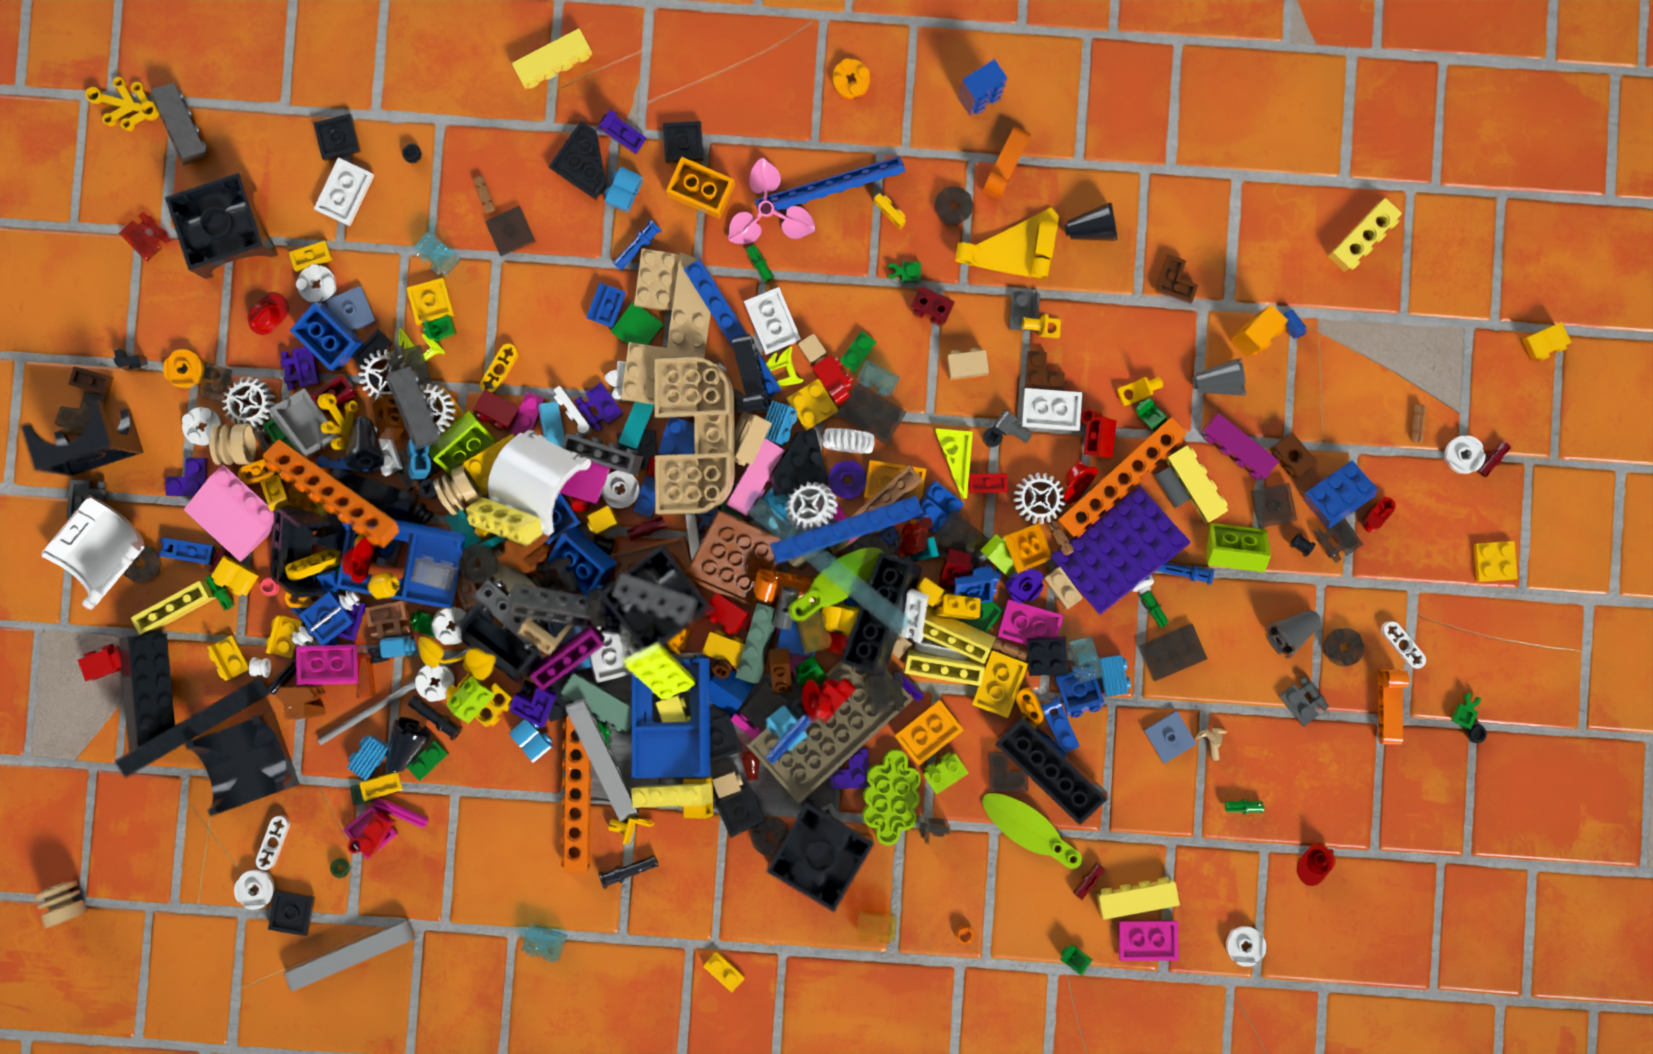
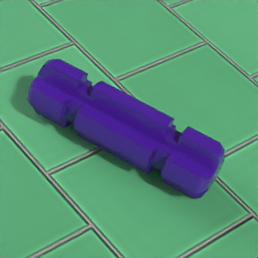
M896 670L892 676L909 694H912L916 701H920L924 693L919 689L917 690V687L907 677H904L900 670Z

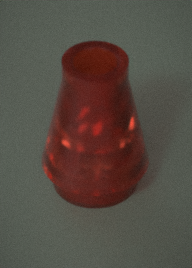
M752 751L744 752L741 759L747 780H758L760 760Z

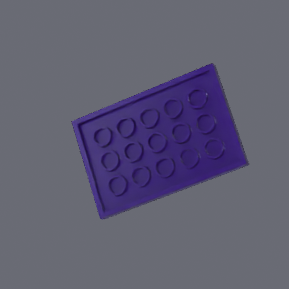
M1139 485L1100 516L1094 524H1090L1085 528L1086 531L1080 537L1075 536L1069 541V545L1071 544L1074 549L1070 555H1064L1061 549L1051 555V560L1057 567L1062 568L1075 588L1094 610L1101 615L1190 544V540Z

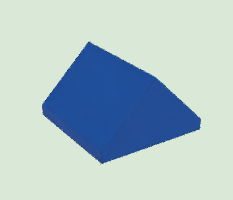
M733 670L730 671L727 678H720L715 675L710 681V702L732 717L755 686L751 682L736 678L737 673Z

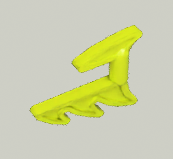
M400 328L398 335L399 345H404L406 361H409L410 354L412 353L411 366L416 374L420 366L437 353L445 354V351L439 344L428 339L425 334H422L430 349L421 355L405 331Z
M792 347L785 350L777 362H775L777 353H774L767 362L771 371L786 366L789 377L778 381L783 386L803 382V379L796 375L792 363Z

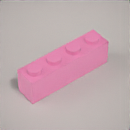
M764 439L753 465L748 464L724 506L742 517H746L747 514L751 515L756 507L754 502L757 498L760 499L765 492L763 487L766 481H771L770 477L776 465H779L784 449Z

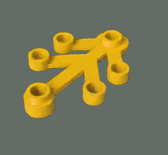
M121 77L114 78L113 86L118 89L123 99L104 95L96 87H90L85 92L86 99L93 104L103 102L120 107L112 113L103 115L102 121L108 126H114L117 119L131 111H137L138 113L129 119H122L120 123L121 127L126 131H132L135 124L144 119L152 121L159 116L154 102L148 100L144 93L145 87L139 82H134L131 85V90L137 94L141 104L134 102L126 88V81ZM119 81H122L121 86H117ZM137 86H140L139 91H136ZM111 117L112 120L110 122H107V119ZM127 122H130V125L128 127H125V124Z
M330 393L320 395L318 397L319 407L324 410L329 409L339 427L334 426L331 421L323 422L321 424L322 432L344 436L349 441L354 412L358 410V404L355 401L345 403L346 415L344 420L335 405V396ZM343 438L332 439L331 446L333 449H347L348 443Z

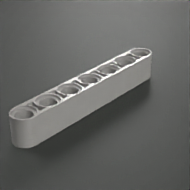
M582 698L566 705L569 718L619 820L622 822L638 815V808H633L632 794L586 699Z
M405 920L292 968L283 974L290 991H294L411 941L415 936L408 920Z

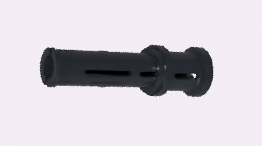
M416 695L408 702V706L436 725L438 731H443L450 736V740H455L461 733L463 726H458L452 722L449 716H443Z
M653 855L627 866H615L613 870L605 873L599 872L601 884L606 889L614 883H623L624 879L659 867L656 856Z

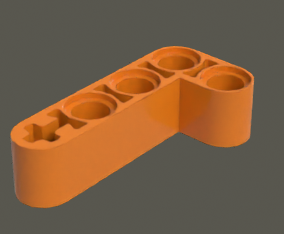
M1016 126L1013 127L986 181L983 193L997 200L1000 199L1030 138V133Z
M759 569L753 590L758 599L773 601L774 596H779L781 586H788L798 589L800 591L798 598L808 592L815 578Z
M1379 669L1377 677L1378 740L1380 744H1402L1403 688L1409 686V673L1407 670Z

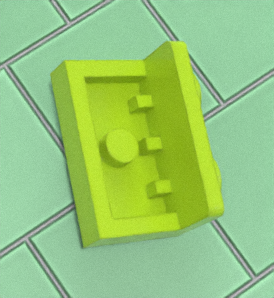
M471 676L450 698L447 706L455 716L469 724L495 694L492 690L479 683L474 676Z

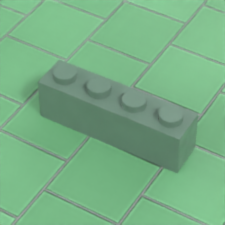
M764 603L756 604L736 678L751 683L761 682L776 627L772 625L776 607Z
M571 671L560 688V692L563 694L562 698L570 703L585 698L591 711L596 714L595 717L602 722L609 721L612 723L611 726L620 732L622 730L628 732L632 725V705L577 672Z

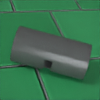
M1171 466L1154 475L1174 508L1191 499Z
M781 586L773 618V626L780 629H791L793 619L789 616L788 609L798 599L800 592L798 589Z

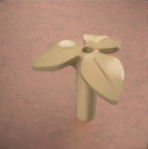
M1212 728V731L1206 729L1199 732L1194 739L1208 737L1212 760L1217 761L1220 759L1218 747L1222 742V733H1227V730Z

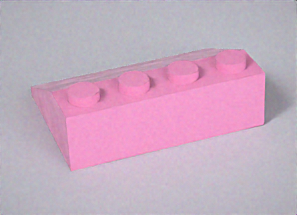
M224 465L207 479L184 508L188 515L240 562L273 532L275 511H270L268 505Z

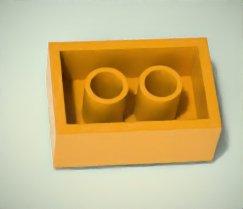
M681 157L666 193L669 198L721 219L735 187V181L730 177Z
M1271 304L1256 313L1230 342L1246 357L1251 354L1256 355L1273 342L1271 338L1273 339L1285 330L1284 324L1288 319Z

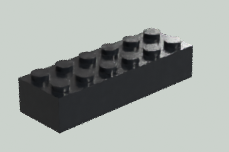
M879 553L841 663L876 676L884 677L903 624L908 591L911 589L915 590L922 567L909 561Z
M167 633L119 638L129 752L175 726Z
M1024 712L996 739L995 745L1079 825L1088 819L1108 799V792Z

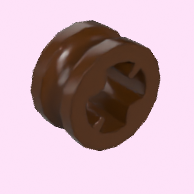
M719 659L715 663L713 673L717 677L727 678L732 670V665L725 659Z

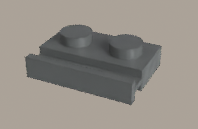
M1012 291L1009 330L1037 332V330L1022 329L1021 326L1023 317L1038 319L1040 293Z

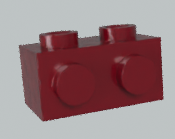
M920 286L910 310L913 311V315L919 318H923V316L929 318L932 324L940 326L941 324L945 325L955 301Z
M340 374L310 398L322 413L329 415L331 414L329 409H321L318 405V397L326 393L334 395L336 398L335 405L340 410V406L345 402L354 400L356 398L355 395L359 391L347 376Z
M484 389L473 411L478 420L482 422L488 421L497 430L508 432L518 415L519 407Z
M949 548L940 574L938 587L954 591L955 578L969 577L967 573L971 574L974 564L971 562L972 554Z

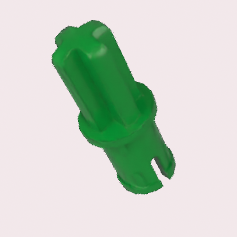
M756 245L748 247L746 252L754 264L753 268L757 269L763 282L771 280L774 275L766 264L767 260L763 259Z
M211 575L207 576L206 581L214 593L213 596H216L223 610L226 611L234 607L235 603L229 596L227 587L224 588V586L221 587L215 584Z
M1150 590L1140 595L1148 608L1147 612L1151 613L1158 627L1166 626L1169 621L1161 609L1162 605L1158 604L1152 591Z
M1246 799L1242 801H1226L1224 803V809L1227 813H1243L1244 815L1247 813H1264L1265 806L1261 805L1264 804L1263 801H1247Z

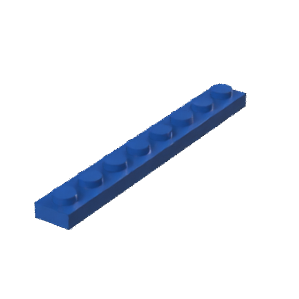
M900 156L768 195L767 201L774 205L775 211L788 209L793 205L804 204L810 200L824 198L836 192L840 193L846 189L860 187L866 183L877 182L889 176H897L905 172V167ZM764 197L755 199L757 210L759 204L764 201Z
M700 258L684 268V271L733 347V337L748 333ZM757 349L770 398L783 389Z
M914 496L770 543V548L777 564L923 515V511L917 497Z

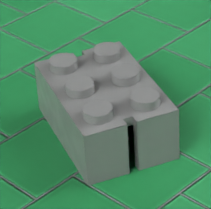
M305 389L290 396L289 403L285 399L270 408V416L295 450L306 459L319 453L320 448L324 450L331 446L332 439L338 438L336 434H325L322 432L321 424L328 420Z

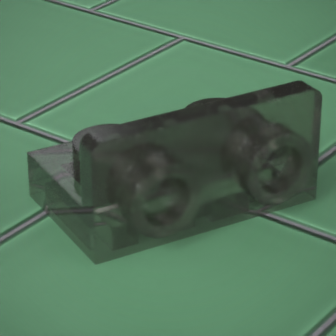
M924 817V822H920L919 828L920 838H923L924 844L929 843V833H933V836L938 837L949 834L950 826L948 820Z

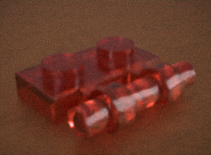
M142 212L139 215V218L142 220L139 225L132 220L119 234L148 262L162 249L157 242L162 240L164 244H168L171 239L167 236V232L155 223L156 221L152 216ZM148 228L154 232L151 237L145 232Z

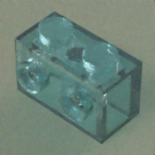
M429 230L413 247L417 251L416 256L424 263L428 260L432 264L430 268L438 275L442 273L447 276L461 260Z
M866 360L857 380L860 381L859 384L866 388L872 387L877 390L878 394L887 397V395L891 397L901 377Z
M1092 636L1069 642L1067 657L1073 661L1074 667H1072L1074 678H1078L1079 683L1102 678L1103 670Z
M531 924L527 929L521 950L525 951V954L528 956L536 957L538 955L544 957V960L547 962H558L562 956L568 935Z

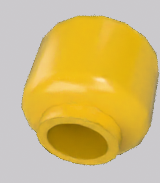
M390 572L374 574L368 583V590L377 599L393 597L399 590L398 578Z

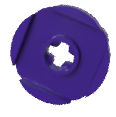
M854 461L837 463L829 473L828 483L831 491L843 499L857 497L866 486L864 469ZM851 475L852 484H843L844 479L842 477Z
M1035 567L1017 573L1016 570L1005 583V588L1009 596L1018 603H1024L1023 601L1026 600L1032 601L1043 590L1042 578L1044 579V576Z

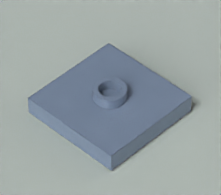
M362 286L326 300L328 308L352 331L377 322Z
M1177 711L1172 712L1143 730L1163 764L1197 745Z

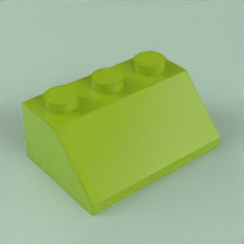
M469 410L439 436L438 443L429 446L428 452L432 459L452 477L451 471L461 466L465 460L495 444L498 440Z
M1217 523L1209 524L1206 546L1207 565L1265 572L1271 557L1267 530Z

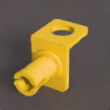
M1044 314L1039 319L1023 317L1021 327L1022 329L1038 330L1039 337L1059 338L1061 320L1049 318V314ZM1048 323H1053L1056 326L1054 333L1047 332Z
M1144 377L1134 383L1118 388L1117 392L1122 405L1127 406L1153 395L1154 390L1163 387V382L1160 377L1151 380ZM1125 390L1132 392L1133 398L1131 400H1127L1124 397Z
M638 817L629 818L628 823L611 819L609 824L612 826H609L608 830L624 834L623 844H629L632 841L636 824L651 827L654 826L655 822Z

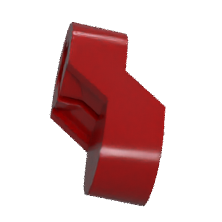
M1383 497L1375 503L1362 520L1363 528L1367 532L1373 533L1382 527L1396 508L1395 501L1390 497Z

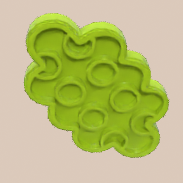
M899 749L887 751L883 756L882 764H874L867 770L866 780L869 785L863 791V799L867 805L863 809L862 819L869 827L875 828L877 841L885 846L895 844L900 838L901 831L913 828L917 820L914 809L920 803V795L916 789L920 785L921 776L915 768L908 766L906 754Z

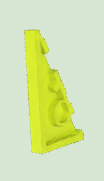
M936 428L937 438L960 496L963 499H967L973 432Z

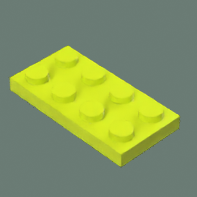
M659 643L624 658V665L662 700L669 699L697 685L696 679Z

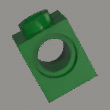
M814 655L795 667L797 673L795 678L800 686L805 685L809 680L819 685L828 678L823 666Z

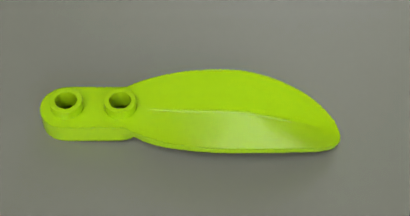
M864 548L841 556L830 563L814 579L808 592L789 606L788 613L791 619L803 621L821 607H828L848 598L871 578L879 553L884 552L879 548ZM811 597L814 600L813 604L810 602ZM796 608L799 609L798 615L795 612Z
M989 793L984 796L982 803L988 817L1015 843L1032 852L1050 855L1070 869L1080 866L1082 862L1081 854L1064 842L1054 826L1035 809L1003 794ZM1055 846H1060L1059 851L1054 850ZM1072 856H1075L1074 862H1070Z

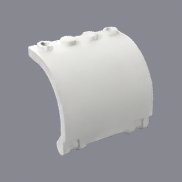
M528 430L524 434L520 433L506 444L493 464L488 481L489 500L539 517L542 533L549 536L554 532L552 511L560 489L578 470H587L591 465V460L586 457L582 458L576 452L571 453L546 440V437L536 435V432Z
M89 495L41 552V556L61 566L81 582L88 593V597L84 599L82 604L88 609H93L144 549V541L138 530L124 516L112 507Z

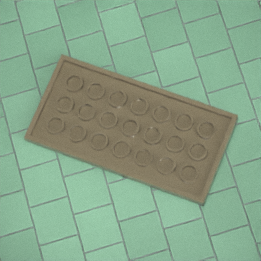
M841 661L838 662L826 673L828 679L834 678L840 683L846 677L857 687L856 690L826 723L819 718L814 722L811 721L804 730L808 736L793 747L792 750L789 751L787 749L774 764L766 759V755L778 743L777 740L780 739L775 732L771 734L766 728L747 745L798 804L913 700L887 669L884 677H880L841 663ZM824 681L817 685L819 690H822L820 686L824 683ZM789 711L791 715L794 717V719L798 721L794 714L791 711Z

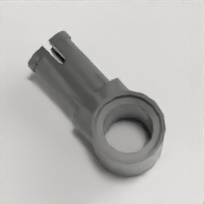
M1003 410L993 427L998 428L1004 435H1014L1027 443L1032 434L1019 425L1018 419L1014 415Z

